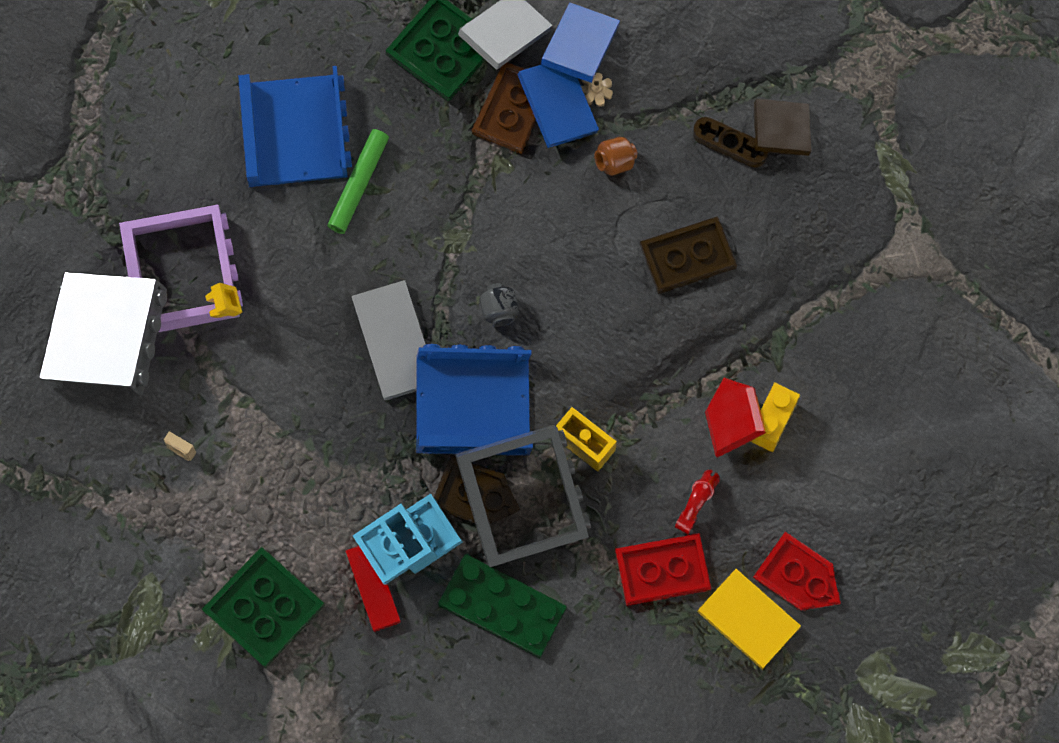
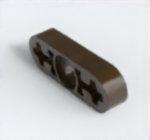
M702 117L695 122L693 137L699 144L753 168L760 167L766 162L768 152L760 151L755 159L751 157V152L755 150L754 137L710 117ZM706 126L710 127V133H707L706 136L701 134V129H704ZM718 131H720L718 142H715V135L717 136ZM728 136L735 137L738 145L735 148H727L723 144V139ZM743 142L747 143L746 148L743 150V154L739 153L742 149Z

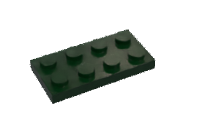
M467 554L463 556L438 602V606L538 658H541L567 609V606L489 567Z

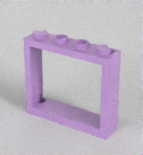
M213 205L119 223L128 277L142 278L135 235L213 221L224 284L234 286V281H238L236 265H230L229 256L234 255L231 238H225L224 230L229 229L226 213L221 214L219 205ZM238 290L240 305L243 306L241 292ZM215 304L161 314V328L159 332L240 317V315L220 318L210 317L209 311L215 309Z

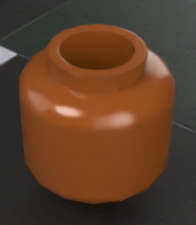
M616 137L603 141L595 151V163L600 171L610 176L627 172L634 167L635 159L637 158L636 147L625 137Z

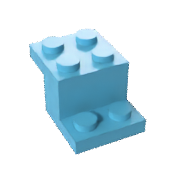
M429 494L408 509L399 504L353 535L384 585L409 569L416 574L463 543L432 494Z

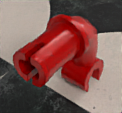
M706 470L702 474L701 479L695 481L692 485V493L686 508L675 524V528L686 534H689L695 525L697 514L705 502L712 498L714 488L720 482L718 473L715 472L711 476L712 470Z

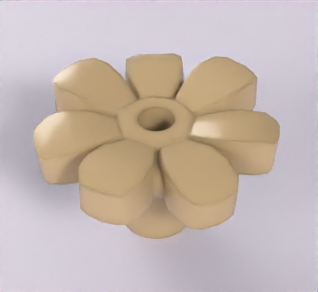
M596 73L592 83L582 80L585 86H581L589 105L595 101L597 107H602L605 104L604 98L608 100L612 98L613 91L609 89L612 87V81L609 78L602 80L601 73Z

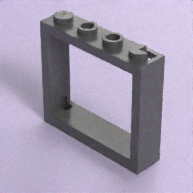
M555 425L455 454L489 567L589 537L587 529L591 528L587 512L582 513L579 502L583 501V496L579 485L574 486L571 475L575 474V468L571 457L566 458L563 447L567 446L566 437L563 430L558 431ZM550 438L576 530L497 553L471 462Z

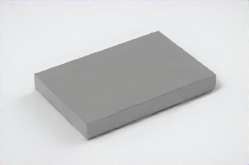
M500 0L461 27L458 35L497 70L550 32L553 25L525 0Z

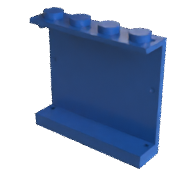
M333 66V75L251 83L249 74L238 75L246 176L249 187L348 177L347 167H352L351 152L345 151L344 142H350L348 125L343 126L342 117H347L346 100H340V92L345 91L344 77L343 75H338L337 66Z
M426 344L423 347H419L416 355V453L458 454L530 432L529 359L531 350H524L520 346L496 349L495 346L491 345L481 346L479 349H469L466 345L440 348L437 344ZM533 443L496 455L529 456L533 449Z

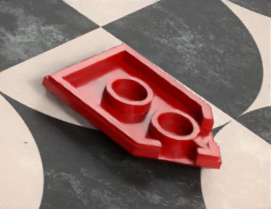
M723 378L705 410L717 458L766 433L755 388Z
M784 532L753 576V579L800 611L841 604L833 564L787 532Z

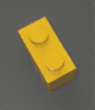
M774 382L761 408L766 433L750 442L773 452L798 403L800 394Z
M573 407L556 425L558 431L563 430L565 434L566 447L596 471H599L616 451L617 441Z

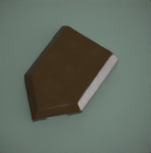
M450 455L434 499L443 512L475 524L456 456ZM472 463L489 524L519 512L520 508L511 492L505 475Z

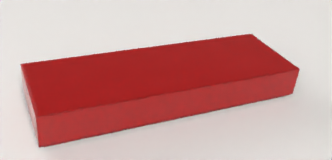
M357 546L345 550L373 632L401 623L388 584L384 585L361 548Z

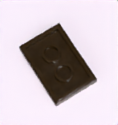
M718 216L640 241L642 253L658 294L737 268Z

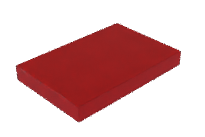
M700 533L615 549L626 606L711 590Z

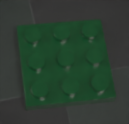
M429 0L385 50L386 56L448 102L485 61L477 51L458 35L460 28L473 20V18L448 0Z
M261 546L202 608V611L266 669L321 611L325 603Z

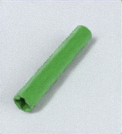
M372 129L327 224V227L332 231L340 234L345 233L389 140V136L386 133Z

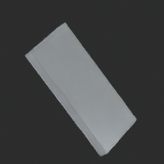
M405 280L353 295L352 301L384 401L415 392L416 355L418 348L426 344Z

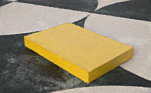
M737 569L730 574L697 611L762 670L801 627L799 623Z

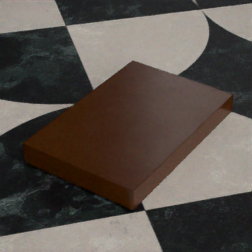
M507 62L501 67L472 128V134L522 154L537 121L517 75L519 71L525 69Z

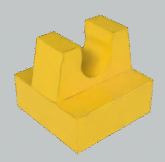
M223 283L211 286V292L205 296L206 301L215 303V309L209 311L210 317H234L242 313L235 286Z

